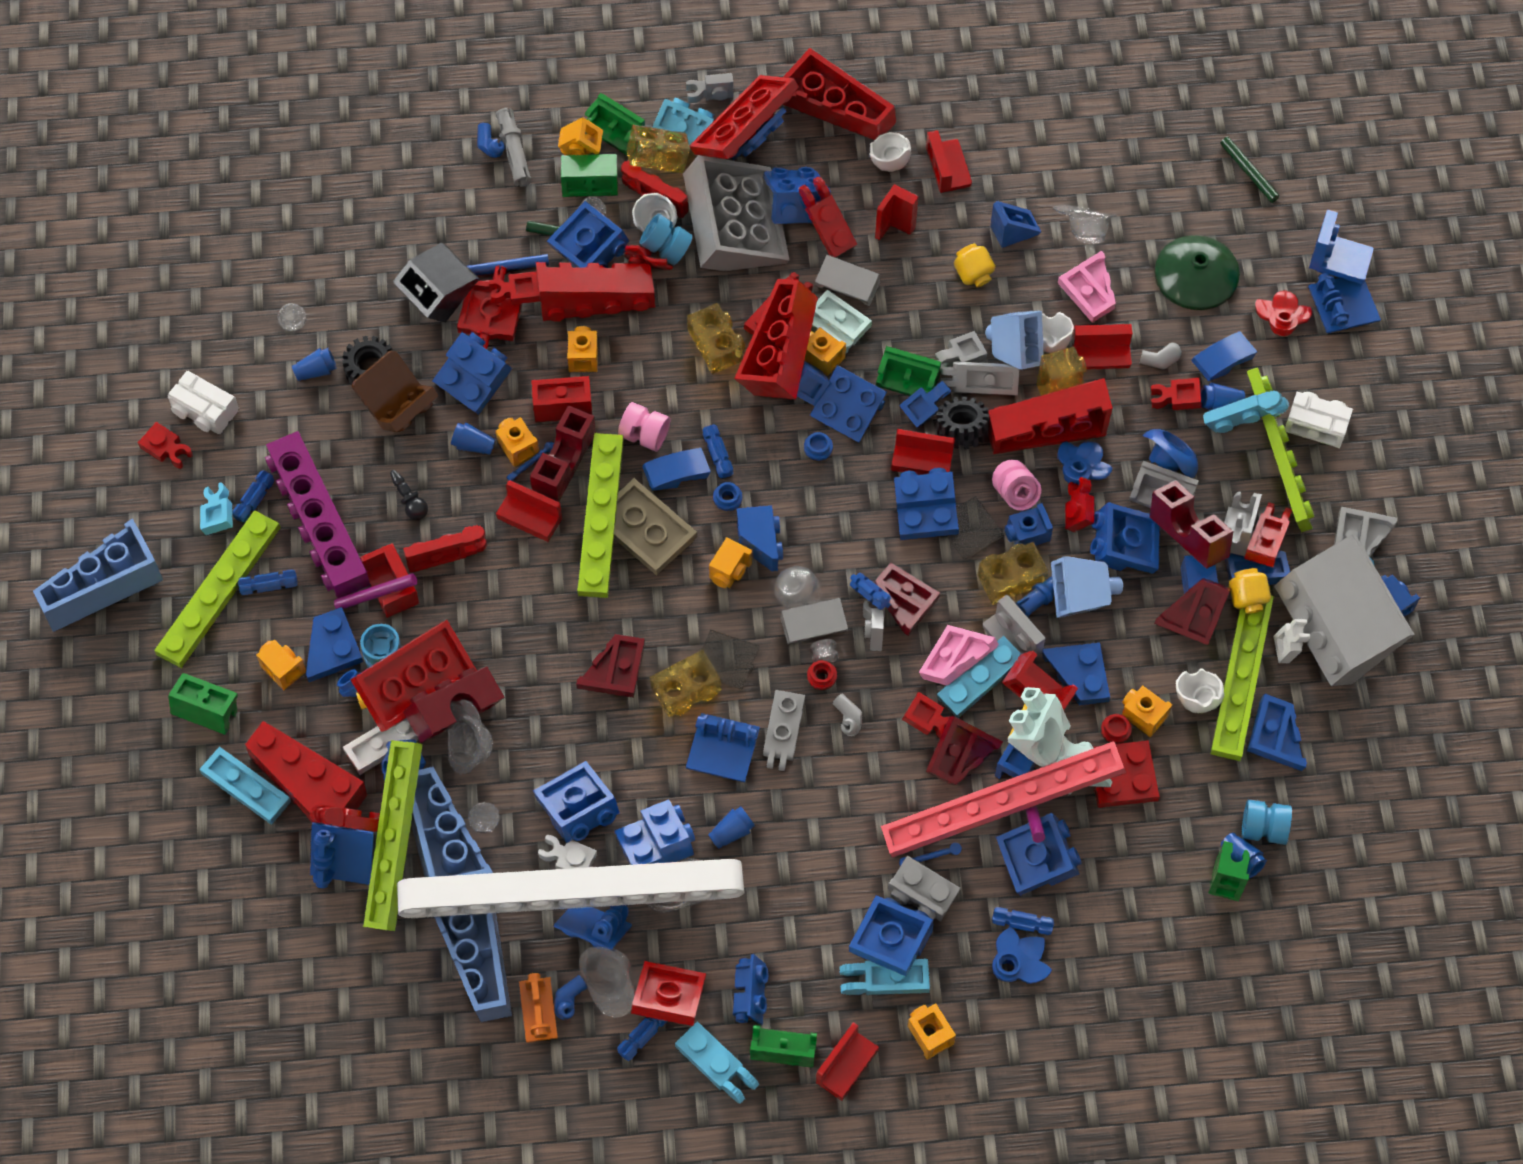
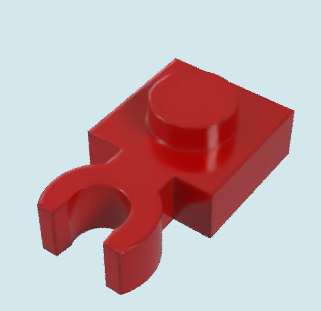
M537 271L509 274V282H503L500 279L489 281L490 290H500L498 293L490 294L491 303H501L506 298H511L512 305L540 302Z
M1200 378L1171 380V387L1167 388L1161 384L1151 386V395H1161L1160 398L1151 399L1152 408L1160 409L1171 403L1173 410L1202 408Z
M155 422L138 441V445L142 450L161 462L168 456L173 466L179 469L183 468L182 461L177 458L179 455L185 454L190 458L193 456L189 446L179 444L181 441L178 435L158 422Z
M1084 477L1079 478V485L1073 482L1068 484V493L1071 495V500L1065 503V529L1071 532H1076L1094 523V496L1089 495L1092 484L1090 480Z
M918 692L902 720L926 735L933 729L940 739L949 717L941 716L944 707Z

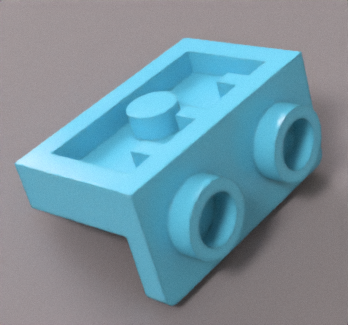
M674 98L673 102L664 99L652 130L690 145L714 121V114L702 108H699L698 112L688 108L689 103L678 98Z

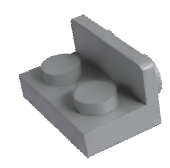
M1008 595L1001 598L997 603L996 614L983 622V629L991 637H995L997 641L1005 636L1021 654L1032 650L1037 653V656L1042 654L1046 638Z
M909 856L905 858L894 878L888 883V890L891 891L890 896L904 905L909 902L916 906L918 910L926 913L931 919L934 920L935 918L940 922L961 889Z

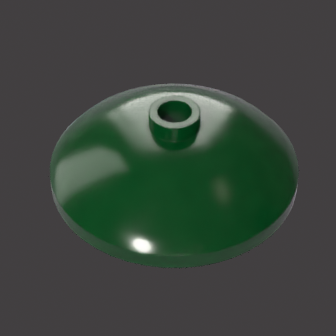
M1200 235L1184 236L1171 241L1162 249L1155 265V279L1161 292L1171 302L1191 310H1208L1224 304L1234 294L1240 277L1239 265L1233 253L1221 242Z

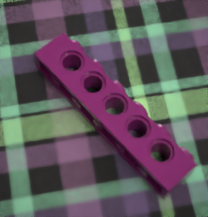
M299 431L266 444L269 455L264 458L271 473L277 472L280 478L275 480L282 497L288 495L291 501L287 503V507L293 520L299 518L302 526L298 527L304 543L310 542L313 550L309 551L315 566H322L325 574L321 575L327 591L333 590L338 599L370 586L362 561ZM290 467H298L294 471H287ZM302 490H309L306 494H298ZM314 513L321 514L316 518H309ZM324 537H332V539L327 542L320 541ZM338 560L344 561V562H343L341 565H339V566H333V565H332V563H334L335 561H338Z

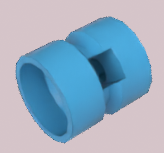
M658 213L646 226L639 244L653 253L659 251V257L667 259V262L674 266L687 251L692 241V234L679 226L673 228V222Z
M386 624L370 626L364 631L360 640L367 668L402 647L396 630Z
M1247 799L1242 821V839L1259 841L1262 837H1266L1269 843L1286 845L1291 827L1292 807L1273 803L1269 808L1265 802Z

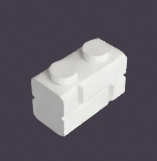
M189 371L185 372L179 383L168 394L172 412L182 419L189 417L194 420L196 426L204 432L212 430L217 434H221L239 409L234 396Z
M1297 392L1285 429L1288 433L1340 448L1353 409L1338 400L1330 402L1320 399L1312 392Z

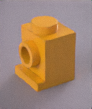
M582 117L561 128L558 147L564 155L599 154L603 129Z
M579 326L574 331H568L567 359L569 372H598L597 331H591V328L587 326Z
M819 327L815 332H810L805 361L820 369L825 376H828L845 359L846 343L844 341L839 342Z
M521 417L516 420L507 418L499 424V429L496 430L497 442L514 468L528 461L539 452L538 440L532 435Z
M726 537L709 564V578L721 588H730L735 580L739 581L742 578L746 567L750 568L752 565V550Z
M276 640L266 642L260 648L259 653L256 654L260 667L283 691L306 673L303 659L300 656L296 657L295 653L287 645L282 647Z
M1142 685L1138 691L1131 689L1122 701L1125 705L1122 715L1130 723L1151 737L1168 718L1173 704L1169 701H1163Z
M936 1003L928 1008L926 1005H923L910 1014L911 1018L908 1019L907 1027L923 1050L927 1060L954 1045L956 1034ZM925 1028H932L935 1033L927 1036L923 1030Z

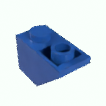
M772 505L737 508L739 544L751 549L752 557L770 571H778V560H783L782 542L776 543L775 534L780 533L779 516H773Z

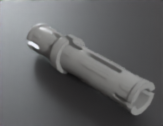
M502 108L496 112V118L501 131L499 137L505 145L514 185L523 187L530 184L532 179L521 145V130L517 128L513 110L511 108L509 110L508 108Z

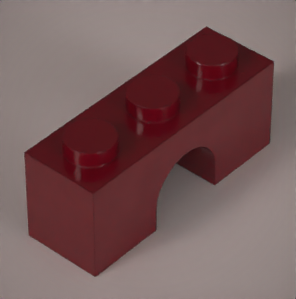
M571 406L567 407L556 427V438L550 454L542 453L530 475L533 491L557 502L560 501L594 438V433H596L595 416Z
M1175 480L1153 491L1150 518L1206 569L1230 557L1233 531L1214 514L1200 521L1194 510L1195 497L1179 482Z
M487 666L478 671L472 667L458 675L459 680L452 683L450 679H447L434 687L435 692L428 695L426 691H423L410 699L412 704L403 713L421 743L445 732L457 722L451 712L450 703L461 706L470 719L494 707L505 698Z

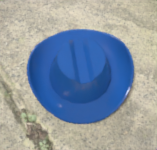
M1152 429L1142 435L1155 442L1149 456L1151 463L1155 462L1158 466L1174 472L1181 469L1190 478L1196 476L1198 472L1197 456L1183 440L1162 429Z

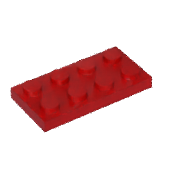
M759 75L689 145L694 155L729 159L735 156L738 149L756 134V130L764 122L769 121L782 104L787 103L791 99L792 94L799 88L795 79Z
M445 620L350 680L380 731L384 732L406 718L403 711L412 704L410 701L412 697L423 691H426L429 695L436 691L434 687L441 682L450 679L453 683L459 680L458 675L472 667L475 668L450 623L448 620Z

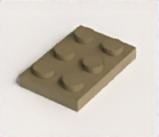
M633 478L618 492L614 539L657 576L697 538V531Z

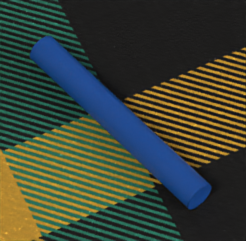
M548 254L469 265L467 267L476 276L494 273L495 266L500 265V270L501 266H504L507 271L536 267V262H546V265H549Z

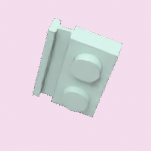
M826 290L817 300L811 330L815 332L820 327L839 342L844 341L847 353L849 348L855 345L872 325V320L829 290Z

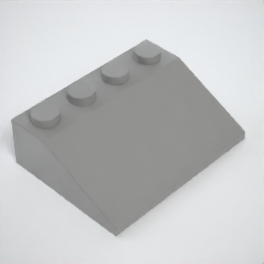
M698 155L683 173L700 268L731 271L786 264L790 261L783 225L774 224L771 220L773 192L763 179L764 172L771 171V167Z
M1351 534L1296 567L1274 585L1293 620L1307 619L1303 633L1310 634V639L1306 643L1331 686L1355 683L1415 635L1356 534Z

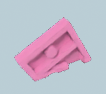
M1102 251L1058 278V284L1092 323L1114 310L1116 305L1114 293L1110 287V276L1106 271L1104 262L1105 255Z
M947 625L919 673L924 680L948 686L995 650L999 644L995 637Z

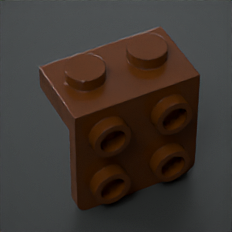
M392 350L388 351L352 383L353 390L383 430L401 432L408 428L412 423L411 420L418 413L421 414L430 409L433 405L432 401L439 396L433 387L421 385L400 355Z

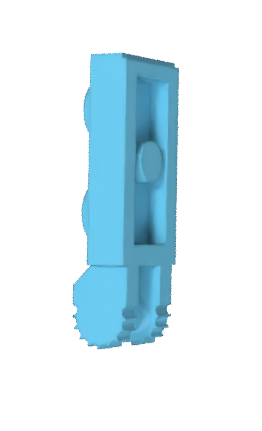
M1270 390V392L1254 395L1206 412L1203 415L1204 423L1215 433H1225L1231 431L1234 426L1257 422L1260 420V417L1268 414L1274 417L1279 416L1288 410L1289 402L1278 391Z
M915 959L907 976L871 961L840 966V975L860 976L865 974V982L841 984V994L860 995L866 993V995L929 993L928 959Z
M698 1021L675 1043V1047L719 1090L723 1089L737 1103L740 1104L745 1097L740 1089L729 1082L735 1075L752 1090L759 1086L758 1081L753 1075L743 1068V1064Z

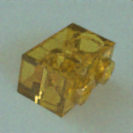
M632 125L627 145L630 165L684 173L690 152L686 133Z
M718 303L687 315V330L711 374L742 362L743 349H745L742 336L739 333L735 334L732 329L733 323L727 311L723 312ZM708 325H715L716 327H714V328H708V327H706V326H708ZM720 347H727V348H729V349H727V350H720V349H718V348H720Z
M1075 347L1042 355L1036 383L1041 396L1083 384V375L1087 370L1084 358L1078 356Z
M1034 542L1026 545L1022 543L1011 547L1008 552L1000 555L991 554L979 562L977 576L993 605L1006 595L1011 598L1032 590L1035 584L1043 583L1047 580L1049 571ZM1020 563H1027V564H1029L1031 567H1030V568H1022V567H1020L1018 564H1020ZM999 573L1002 574L1004 578L997 579L994 578L992 574Z
M703 649L650 677L651 688L668 718L675 714L682 715L688 712L692 705L702 700L709 701L722 690L720 677ZM699 675H703L708 678L705 682L697 683L693 680L695 677ZM672 689H677L681 691V693L675 697L667 695V692Z

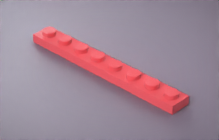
M1113 741L883 825L881 829L889 853L893 858L1124 774L1126 771Z

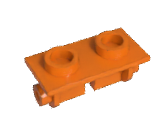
M539 973L529 974L528 980L519 981L526 1043L557 1039L551 978H540Z

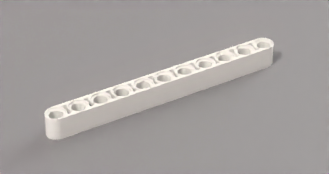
M736 859L403 879L397 883L398 915L404 918L731 899L744 894L742 863Z

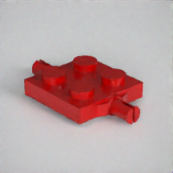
M500 265L495 266L493 279H500L504 282L507 269L501 266L500 270ZM490 280L478 281L465 297L457 325L458 333L461 334L463 332L470 335L473 332L486 342L483 347L486 349L490 339L514 341L522 304L512 305L511 298H506L501 303H491L490 294L498 293L500 290H490Z

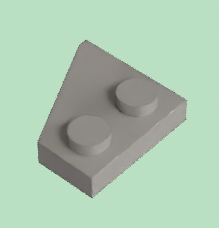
M1341 507L1338 515L1334 545L1351 534H1356L1370 557L1395 527L1397 518Z

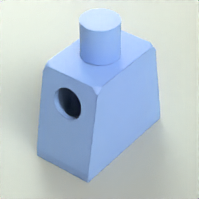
M1042 311L1014 312L992 317L991 324L986 328L985 335L988 340L992 341V354L995 358L1021 370L1044 365Z
M1069 556L1051 562L1057 618L1097 610L1111 605V595H1119L1123 591L1122 579L1120 577H1109L1108 565L1105 562Z

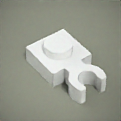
M1294 619L1291 623H1286L1273 636L1278 663H1290L1302 652L1303 642H1308L1310 639V634L1303 633L1307 619Z
M546 835L545 841L554 847L553 850L546 852L539 849L538 851L539 857L544 861L557 860L556 869L588 868L592 866L597 856V850L573 840L566 843L565 846L560 845L559 840L552 835Z

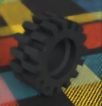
M362 336L363 342H359L357 338L353 340L354 347L348 344L346 347L347 352H343L344 360L342 362L347 380L349 379L351 385L354 380L366 371L359 368L360 361L368 357L380 359L388 351L392 350L390 344L387 345L384 339H381L379 342L378 337L372 336V341H369L368 336Z
M957 397L952 398V403L948 400L945 401L944 406L940 405L937 412V435L954 438L955 449H959L960 445H964V449H969L970 444L973 447H977L978 441L983 443L985 437L989 435L988 408H984V403L981 401L977 404V399L975 398L967 401V397H962V401H958ZM960 421L970 422L965 425L956 424V422Z

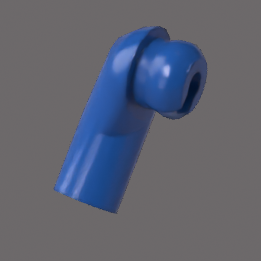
M480 123L477 133L478 148L491 158L500 157L505 150L504 143L502 141L497 143L498 139H491L490 124Z
M580 975L562 986L555 993L554 1012L562 1020L569 1019L574 1015L575 996L588 988Z

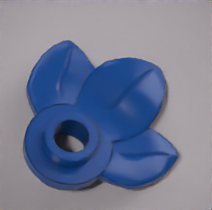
M1064 441L1059 447L1057 458L1064 465L1062 471L1064 479L1068 483L1073 482L1079 485L1080 477L1088 480H1103L1110 475L1113 469L1107 463L1101 462L1103 449L1096 442L1087 441L1076 447L1070 442Z
M1012 927L1004 930L996 941L998 954L992 963L994 975L1004 982H1013L1019 979L1029 984L1037 983L1047 978L1052 969L1040 961L1044 951V938L1026 937L1019 939L1018 934ZM1009 963L1013 966V970L1007 972L1002 968V965Z

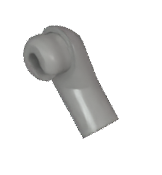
M1169 343L1158 353L1143 350L1139 364L1167 369L1180 359L1181 348L1176 343Z
M842 693L833 701V705L843 714L842 732L847 736H855L861 730L862 711Z

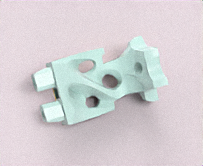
M1027 687L1024 689L1021 698L1025 704L1022 710L1013 712L1009 719L1013 728L1008 736V742L1041 767L1093 749L1089 742L1073 744L1064 736V733L1070 729L1071 725L1056 694H1043L1039 688ZM1107 779L1091 786L1111 787L1113 782L1111 779Z

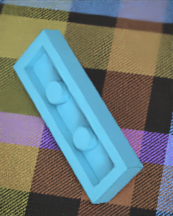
M1005 636L997 641L999 645L995 650L937 693V698L955 717L959 718L1003 680L1021 653Z
M220 746L199 769L202 775L271 825L291 803L289 796Z

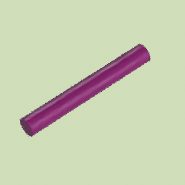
M412 573L335 599L334 606L336 609L340 607L345 609L417 585V578Z
M1037 805L1025 809L1033 841L1037 843L1044 841L1045 834Z

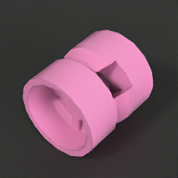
M631 402L620 421L618 435H623L624 439L633 443L640 440L641 446L657 452L667 436L671 420L669 416L656 411L649 414L648 408Z
M1018 460L1004 461L997 466L993 472L992 483L1011 508L1022 511L1034 506L1040 499L1041 485L1028 468Z

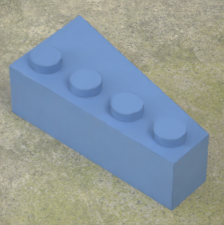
M133 518L125 523V528L115 536L110 534L103 539L104 544L91 553L87 551L78 558V563L70 569H62L33 591L53 632L163 581L158 566Z
M434 767L420 769L411 825L424 876L439 877L493 873L489 864H486L477 843L472 839L465 827L466 824L452 804V799Z
M496 913L435 917L480 1021L484 1022L512 1016Z

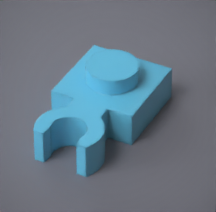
M222 482L219 483V489L215 494L209 487L204 489V497L208 500V503L200 506V529L205 535L233 527L232 503L228 499L229 490Z

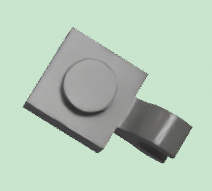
M732 73L705 75V80L686 81V91H696L695 93H687L688 103H697L704 96H706V100L718 101L733 98Z
M975 331L949 340V349L935 353L937 361L941 362V368L951 367L953 362L977 363L985 360L987 357V352Z
M864 601L863 617L866 619L864 638H870V650L882 651L883 621L886 607L882 610L870 608L869 601Z

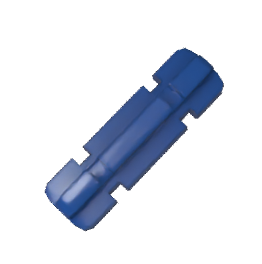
M714 424L704 427L702 430L703 437L708 444L707 447L716 466L718 476L722 479L732 476L733 466L728 459L729 456L723 440L719 436L718 427Z
M262 470L255 478L256 482H252L240 501L242 503L237 504L232 511V515L237 521L245 523L251 516L250 511L256 509L267 493L265 489H270L274 483L273 475L267 471Z
M293 569L285 570L283 574L273 572L255 575L254 579H251L250 576L238 579L241 595L253 594L255 590H257V593L279 590L281 586H285V588L296 587L298 583L296 572Z
M862 573L851 575V588L880 610L884 607H890L891 596Z
M996 907L993 912L992 923L1001 926L1008 924L1009 927L1030 932L1037 930L1040 934L1051 935L1054 919L1045 916L1037 918L1035 914L1015 910L1008 912L1006 908Z
M645 1017L628 1035L629 1039H625L617 1047L618 1053L625 1060H631L638 1053L637 1049H642L658 1032V1027H662L667 1021Z

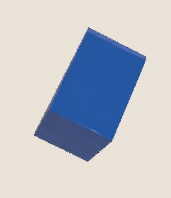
M999 201L993 204L990 227L1001 248L1038 236L1041 233L1030 210Z

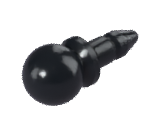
M391 470L392 482L397 487L400 495L404 497L400 503L405 505L406 515L412 520L423 519L428 513L426 501L418 497V491L411 492L408 484L404 482L403 476L395 470Z

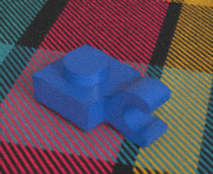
M942 381L928 393L921 387L899 406L913 424L920 428L937 414L939 407L936 403L952 391Z

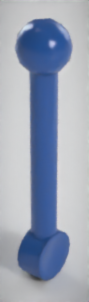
M551 441L546 442L540 452L510 473L506 478L513 481L518 475L539 460L542 453H550L554 443Z
M952 843L949 848L913 857L912 859L922 862L947 854L958 855L962 847L959 843ZM906 857L900 859V866L902 865Z

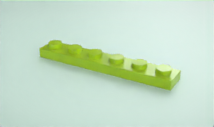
M1258 367L1247 371L1254 395L1270 392V390L1273 391L1268 376L1262 377ZM1271 414L1262 416L1296 523L1301 532L1311 530L1313 527L1310 519L1315 516L1310 502H1304L1301 493L1306 492L1301 475L1295 476L1293 470L1294 467L1298 466L1293 451H1287L1285 442L1289 441L1285 426H1279L1276 419L1281 414L1276 417Z
M594 433L578 596L608 598L624 442L623 435Z
M255 510L154 650L157 656L182 669L239 588L238 579L247 577L281 529L278 522Z
M1272 595L1270 601L1262 605L1263 611L1246 614L1245 609L1239 610L1224 683V698L1219 708L1211 755L1240 761L1242 758L1274 598Z
M391 740L363 927L395 931L398 914L397 883L403 880L423 744Z

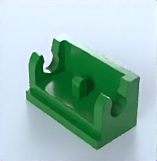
M602 93L598 95V98L585 112L588 121L603 129L602 140L627 156L646 136L645 120Z
M617 154L561 155L562 197L618 195Z
M886 346L877 372L876 386L911 396L921 387L928 393L937 385L941 362Z
M185 673L181 674L168 695L172 715L224 735L229 730L230 715L235 717L237 714L236 699L238 693Z
M1224 841L1215 861L1208 894L1239 902L1249 879V874L1246 873L1250 855L1248 850H1245L1242 855V861L1234 862L1231 859L1233 843Z
M754 1025L750 1046V1060L813 1068L817 1033L811 1032L810 1035L764 1029Z

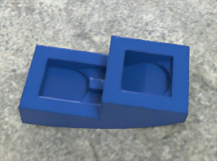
M1239 331L1209 346L1194 356L1191 361L1205 378L1211 381L1228 374L1233 366L1253 359L1257 351Z
M702 448L665 455L646 462L642 466L652 491L678 488L681 481L705 479L711 473Z

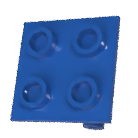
M1323 273L1318 277V283L1308 285L1327 333L1381 321L1365 281L1364 284L1349 282L1343 278L1334 279L1329 273Z
M837 365L829 379L830 384L813 408L810 416L860 443L877 410L881 411L885 405L883 399L887 392Z
M701 713L696 721L697 729L686 769L745 783L760 727Z
M312 822L310 875L313 876V882L316 883V886L318 888H326L332 879L369 885L373 863L374 832Z
M627 905L611 906L606 912L593 907L570 908L558 919L554 927L562 930L570 937H579L586 940L598 949L612 951L632 927V924L626 922L629 912Z

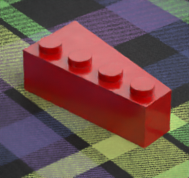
M811 48L783 76L784 78H794L799 88L792 94L791 99L782 105L876 140L879 135L887 133L896 123L894 105Z
M536 262L543 321H561L564 318L572 317L587 318L592 315L605 313L613 315L622 311H644L655 307V292L650 264L614 263L611 268H605L599 265V263H588L585 268H572L571 263H559V267H546V262Z
M777 279L734 378L754 396L786 399L797 398L818 297L799 280Z
M1105 378L988 410L989 439L993 455L1061 444L1064 441L1073 442L1106 436L1113 408Z
M262 721L245 744L250 759L275 785L290 797L291 802L294 805L296 804L311 822L313 820L311 819L310 812L316 804L340 807L342 810L343 808L357 810L368 795L362 780Z

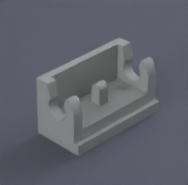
M826 255L815 280V285L822 289L826 287L861 300L865 305L870 306L879 288L880 278L878 273Z
M1143 461L1129 500L1151 508L1153 491L1175 480L1194 496L1199 480Z
M1237 492L1234 495L1232 506L1228 507L1224 521L1233 531L1230 553L1245 556L1251 540L1262 494L1253 493L1249 504H1243L1240 501L1241 492Z
M840 598L783 610L780 616L787 644L848 631Z

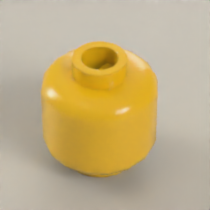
M973 243L956 253L957 258L954 260V267L965 285L975 284L978 288L992 280L990 275L995 271V264L984 246H977L976 243Z
M1257 568L1235 572L1234 578L1229 581L1233 606L1237 609H1245L1246 614L1263 611L1262 605L1268 603L1271 599L1267 576L1264 573L1258 572Z

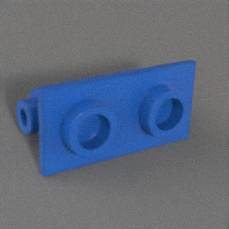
M751 954V959H739V964L735 968V988L745 989V992L734 993L733 1016L736 1017L735 1021L738 1023H747L750 1017L759 1025H763V1014L767 1010V1001L764 996L765 983L768 982L769 973L766 964L757 956Z

